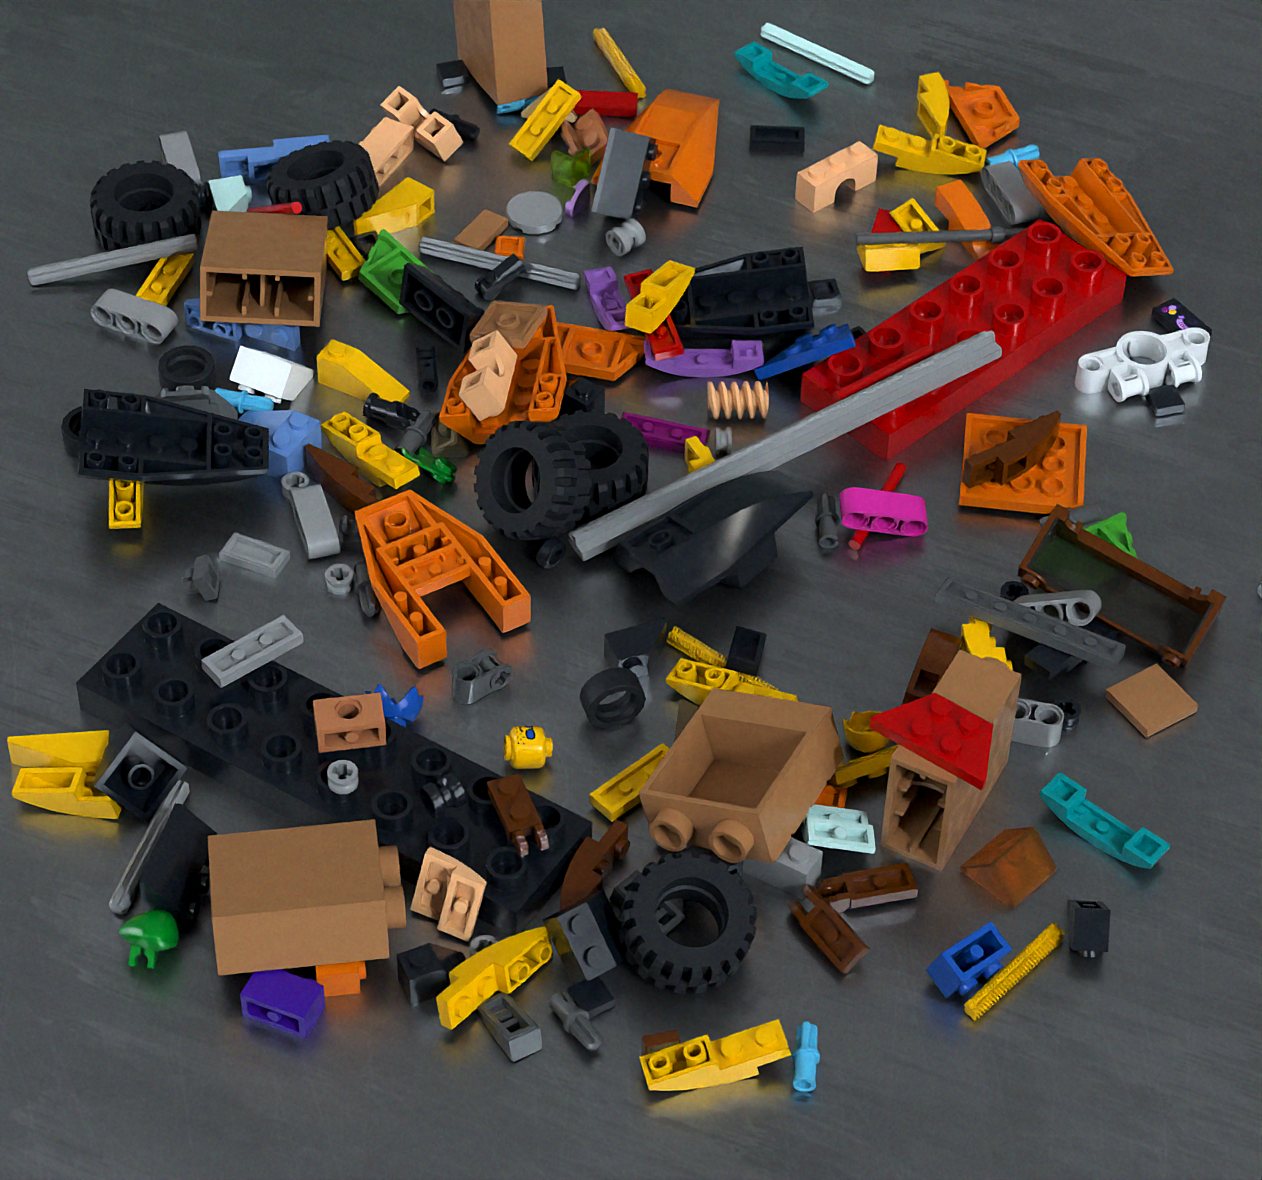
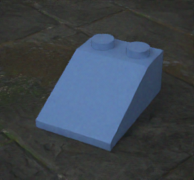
M246 411L238 419L269 428V471L267 475L281 481L285 474L294 471L300 472L306 465V445L312 444L320 449L322 448L320 420L298 411Z

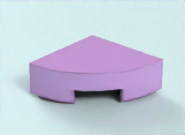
M581 179L574 186L573 189L576 192L571 201H566L564 214L571 218L590 205V182L585 179Z

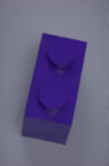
M284 969L254 972L240 993L242 1016L307 1039L326 1007L323 985H320L313 979L301 978L287 973Z

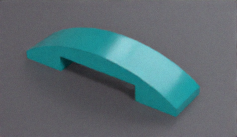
M754 41L734 52L735 58L751 76L770 90L785 97L806 99L828 87L827 81L811 72L800 76L772 61V51Z
M1061 772L1040 791V797L1061 821L1084 840L1114 858L1131 865L1151 869L1170 849L1169 843L1143 826L1136 832L1085 798L1087 789Z

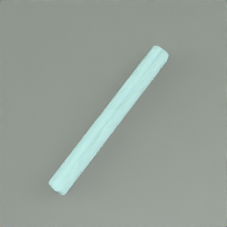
M766 23L761 29V36L861 83L869 85L874 80V70L780 27Z

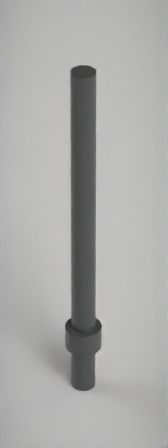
M991 226L990 229L856 233V245L990 241L991 244L1009 240L1025 228L1003 229V226Z

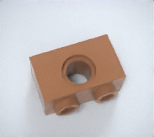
M380 692L313 700L319 753L386 745L385 718Z

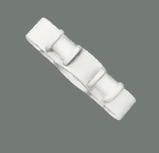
M1196 327L1161 336L1148 331L1127 333L1118 340L1116 347L1085 354L1079 358L1075 387L1087 394L1108 390L1117 402H1123L1130 396H1146L1149 389L1160 387L1164 383L1167 386L1174 385L1176 388L1179 384L1189 381L1197 383L1202 378L1201 365L1206 360L1210 340L1209 333ZM1129 357H1146L1156 363L1149 365L1139 364L1131 361Z

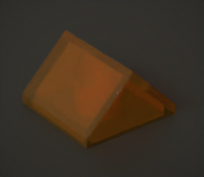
M1035 827L1004 829L960 867L961 872L1011 909L1046 881L1057 869Z

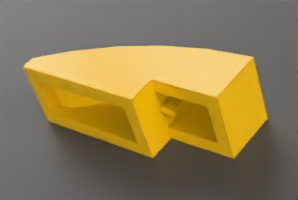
M939 72L919 76L917 99L919 100L917 116L931 138H933L934 133L946 136L950 104L945 82Z
M669 260L641 282L640 294L626 304L625 326L651 334L676 306L695 273V268Z
M83 767L20 768L11 792L15 799L55 812L75 816L118 819L122 809L121 804L93 786L95 776H87Z

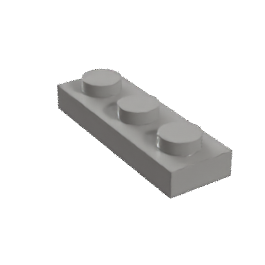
M282 615L201 660L202 669L222 688L302 644L303 633L285 615Z

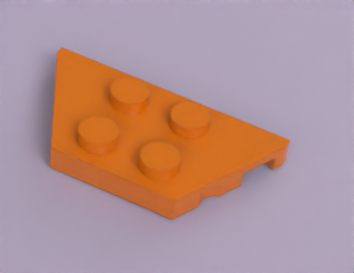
M944 80L949 95L950 107L973 145L985 149L1019 127L1020 118L1000 86L978 85L966 82L964 88L949 86V80Z
M557 322L566 373L615 381L645 357L644 340L647 339L644 336Z

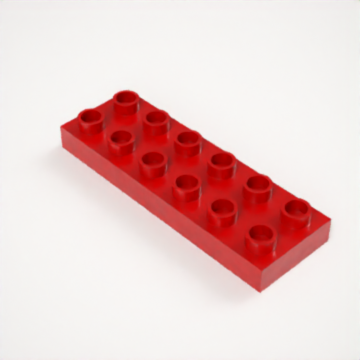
M1040 219L855 340V347L831 355L802 374L800 401L818 412L836 403L833 396L835 391L927 345H931L935 354L984 330L986 332L992 330L995 333V342L1002 348V357L847 432L848 435L887 462L1123 300L1127 274L1105 261V258L1100 253L1088 250L1063 234L1056 225Z

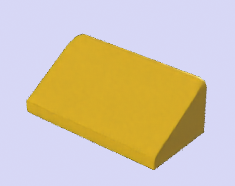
M914 198L889 212L903 232L939 231ZM945 242L913 243L920 248V253L946 246Z
M913 243L857 246V252L863 268L867 272L908 270L920 267V248Z

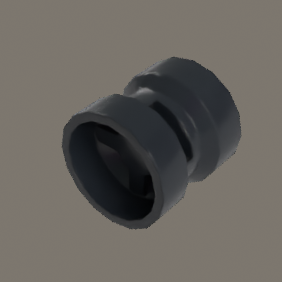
M453 773L440 777L436 785L428 783L419 788V796L423 807L432 818L443 815L446 808H457L466 803L464 789Z

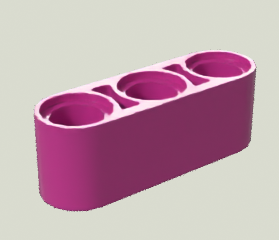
M859 487L847 488L839 495L841 522L847 528L909 537L920 536L928 530L926 503L920 496Z

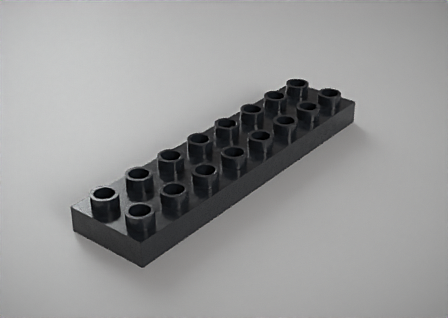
M157 603L76 682L81 710L119 730L125 722L129 723L175 755L185 765L301 826L375 819L378 847L397 845L400 878L417 886L424 855L430 847L462 862L487 882L477 918L510 936L523 932L562 885L569 864L587 836L592 838V821L527 789L542 821L548 838L549 848L541 851L533 835L525 836L524 838L528 843V854L520 856L513 841H509L487 791L488 781L503 778V776L384 717L386 745L319 753L313 700L344 697L343 695L273 660L220 688L202 669L201 660L235 641L160 603ZM348 760L356 765L359 784L353 792L337 794L328 787L327 770L335 761ZM453 773L464 789L466 803L457 808H446L443 815L432 818L423 807L419 796V788L428 783L436 785L440 777ZM340 775V779H346V775Z

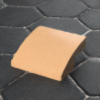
M430 847L424 855L410 910L439 921L438 930L469 942L473 934L487 882L462 862Z

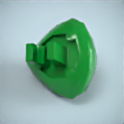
M162 909L149 910L138 914L126 921L118 930L119 935L131 944L129 966H138V956L143 953V948H145L144 954L148 958L147 968H156L158 951L176 947L179 940V931L175 919L169 912Z

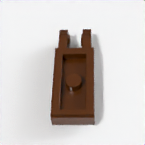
M520 773L488 781V794L508 839L513 841L520 856L528 854V843L524 837L533 835L541 851L548 849L549 842L542 821Z
M907 862L843 873L842 876L819 881L816 886L817 892L821 896L827 897L825 900L838 913L844 912L849 907L852 909L915 898L918 892Z
M806 883L801 890L806 898L813 903L814 907L808 913L804 906L794 899H791L787 906L800 921L798 924L841 972L847 974L870 948L834 907L816 889Z

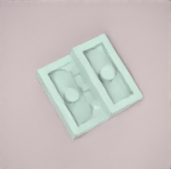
M813 804L812 807H809L808 814L800 824L801 833L807 845L872 854L876 850L873 825H868L867 811Z

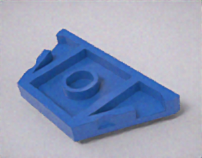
M848 323L839 327L836 324L828 325L821 329L819 334L814 336L811 333L799 336L795 339L796 343L754 370L758 380L855 347L856 343Z

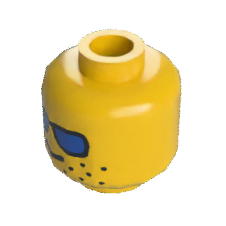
M515 726L510 730L509 734L504 735V760L509 761L514 769H540L544 766L546 757H552V738L545 736L541 726Z

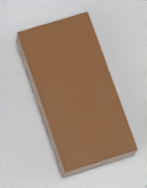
M484 209L453 239V243L484 251L508 227V218Z

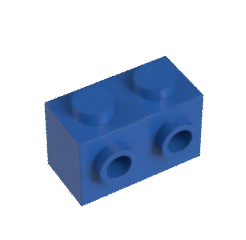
M990 921L941 953L925 971L946 998L957 991L962 996L978 984L976 980L978 977L984 975L988 979L1002 969L1003 966L1000 961L1012 948Z

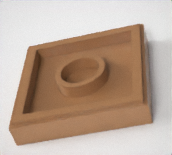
M493 300L469 334L470 341L473 343V341L498 330L511 347L525 349L548 315L547 308L544 305Z
M1157 663L1107 688L1105 697L1146 738L1197 712L1198 703Z

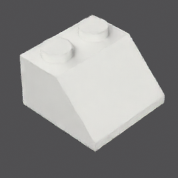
M240 346L229 380L239 383L238 389L246 390L252 394H255L256 390L265 393L264 397L281 404L282 399L293 401L314 377L316 370L264 351Z

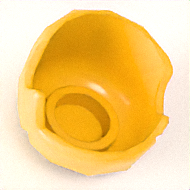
M869 710L858 713L853 711L848 722L847 719L843 718V730L847 743L857 751L872 753L884 748L891 740L869 728L870 719L882 712Z

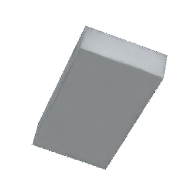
M234 532L219 552L221 561L276 579L290 560V551Z

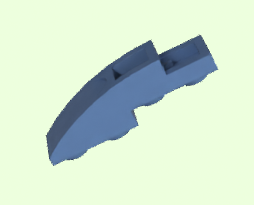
M329 135L273 139L274 146L218 151L221 178L242 175V178H249L250 184L266 183L270 169L273 165H277L281 158L289 156L295 150L304 149L303 147L313 146L323 141L329 142Z
M200 298L188 299L184 302L187 326L234 341H238L244 334L294 351L300 345L299 326L200 321Z

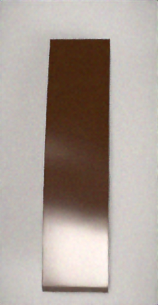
M312 444L305 446L307 470L318 484H321L322 488L348 512L355 516L354 511L381 501L376 498V487L359 479L358 467Z

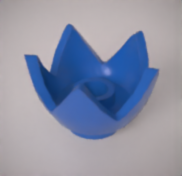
M381 684L377 685L374 693L380 692L384 717L404 727L411 725L421 711L424 696L418 695L416 687H412L397 704L394 698L389 697ZM365 691V694L371 693V691Z

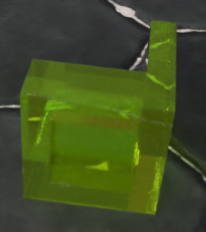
M584 147L574 157L557 150L552 153V179L574 188L581 179H585L590 175V149Z

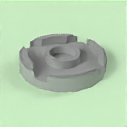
M541 191L520 193L507 204L508 222L514 229L518 227L526 234L547 233L555 229V225L558 222L560 224L562 221V204L549 193Z

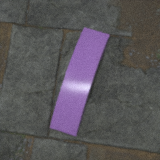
M612 267L583 271L591 303L602 326L607 331L631 328L625 326L626 303L619 292L618 279Z
M644 340L645 364L660 371L680 376H728L762 366L764 362L761 341L732 340L731 349H684V354L655 361L648 341Z

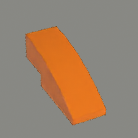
M961 180L936 187L934 205L949 220V231L990 229L991 224L987 216ZM990 241L960 242L976 261L1000 246V243L991 244Z

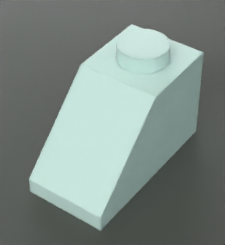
M242 175L208 181L213 211L246 212L248 203L252 202V193L250 186L244 185Z

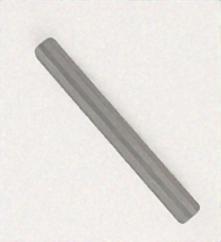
M179 780L156 811L109 901L111 912L120 915L127 913L140 888V879L175 803L183 805L190 792L189 784L186 781Z

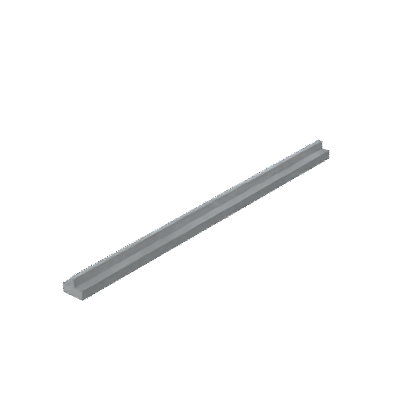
M984 330L567 533L568 542L579 557L585 561L618 545L621 541L672 508L709 488L742 476L769 471L1002 357V348L995 342V333L992 330L988 332Z

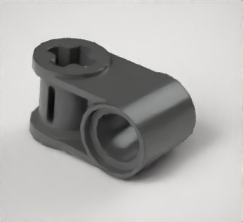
M485 648L476 655L454 666L452 670V697L461 704L475 703L495 690L505 687L511 681L514 669L509 664H503L497 658V653L492 648Z

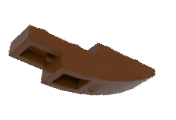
M1057 410L1021 426H1016L1008 431L1007 442L998 444L991 449L965 459L962 482L970 489L994 478L1002 486L1026 473L1053 446L1058 436L1061 413Z
M933 628L930 629L901 705L932 694L955 658L962 638Z
M616 819L599 842L588 836L584 839L565 874L561 890L560 910L603 889L604 881L608 878L613 864L618 858L623 859L629 850L630 841L628 840L627 824Z

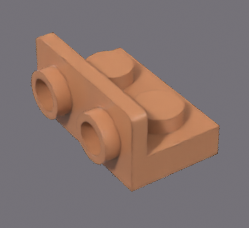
M593 108L581 116L573 125L566 120L562 122L560 126L563 131L560 134L566 143L570 145L568 151L577 162L582 160L587 166L591 167L604 156L609 134L600 115Z

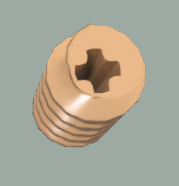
M736 381L731 382L729 390H727L724 382H719L717 390H715L712 382L707 383V412L712 411L714 419H718L721 411H724L726 419H730L732 411H736L738 419H742L745 410L748 411L750 419H754L757 410L760 411L762 419H766L769 407L768 382L764 390L760 381H755L752 390L748 381L743 382L740 390Z

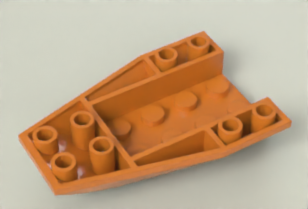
M667 88L624 130L656 138L655 144L658 145V153L655 161H651L649 172L652 174L651 180L671 184L670 202L697 207L713 176L719 99ZM604 156L591 179V184H598Z
M1100 158L1080 159L1070 176H1054L1048 169V165L1039 159L1019 161L1018 166L1025 186L1069 238L1088 250L1100 253L1105 258V261L1128 276L1171 275L1173 273L1172 265L1131 194L1123 186V182L1109 170L1105 161Z
M554 305L546 306L548 315L525 349L511 347L518 356L504 410L495 417L489 416L479 421L459 397L463 377L477 371L468 359L471 351L470 348L449 380L439 416L442 424L474 444H485L490 435L495 434V431L502 425H508L513 421L550 422L559 415L567 375Z

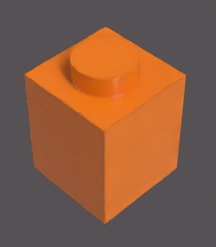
M365 960L316 965V982L324 986L325 997L360 993V979H366Z

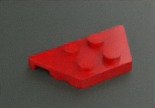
M937 693L876 714L870 719L869 728L981 791L985 788L994 724Z

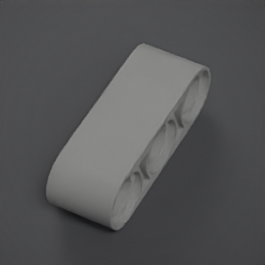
M187 131L159 135V145L164 165L169 163L174 165L177 170L181 168L195 183L201 186L198 165Z
M1011 161L988 165L982 168L981 178L983 186L1011 225L1040 218L1041 209L1039 202L1025 186L1021 174Z
M108 289L90 309L91 317L99 325L152 344H161L178 324L177 315L170 308L116 289Z
M321 484L290 489L291 506L307 558L310 560L339 554L338 535Z
M1092 590L1023 595L1013 601L1075 626L1087 625L1101 609L1100 597ZM1077 602L1087 604L1090 613L1080 611ZM1052 605L1056 607L1059 616L1051 615L1047 611L1046 606Z
M1018 698L1011 741L1039 747H1053L1057 745L1061 738L1064 721L1062 709L1053 704Z

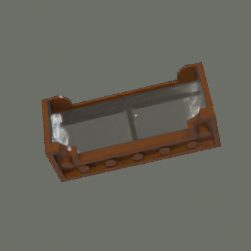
M1056 504L1019 565L1017 576L1021 578V582L1029 588L1035 590L1040 588L1047 593L1074 590L1094 591L1101 600V609L1094 619L1162 656V661L1174 668L1180 666L1186 669L1220 615L1226 596L1213 589L1209 595H1201L1202 588L1196 586L1193 590L1083 529L1084 524L1080 521L1074 525V522L1068 519L1071 511ZM1077 602L1080 611L1090 613L1087 604Z

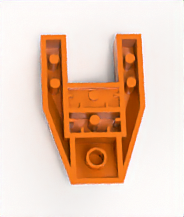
M409 489L354 511L371 587L402 648L418 669L447 658L446 630L420 597L462 580L502 633L531 622V595L484 536Z

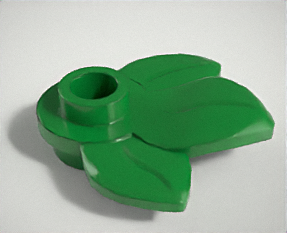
M404 446L402 447V453L407 459L429 471L430 475L437 481L446 483V481L454 482L456 479L455 473L458 469L447 459L440 456L435 457L423 447H420L419 455L411 453Z

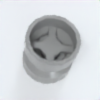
M632 218L623 222L620 228L615 227L606 233L607 244L610 250L617 256H623L631 250V247L636 248L646 240L643 227Z

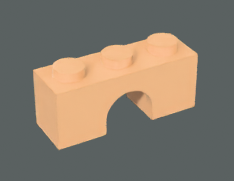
M400 86L380 104L389 119L413 126L414 140L444 162L463 143L451 122L435 111L430 115L421 106L416 97Z
M858 141L799 171L796 179L795 199L814 213L834 203L835 192L842 182L852 190L857 191L876 181L878 154L861 141Z
M498 330L473 341L468 359L477 371L463 377L459 397L479 421L489 416L495 417L504 410L518 356Z

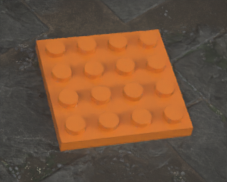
M967 413L959 505L1049 515L1056 504L1066 509L1070 506L1071 509L1083 506L1087 425L1060 422L1058 436L1053 446L1026 473L1002 486L993 478L969 489L962 482L965 459L991 449L998 444L1007 442L1009 430L1031 422L1033 419Z

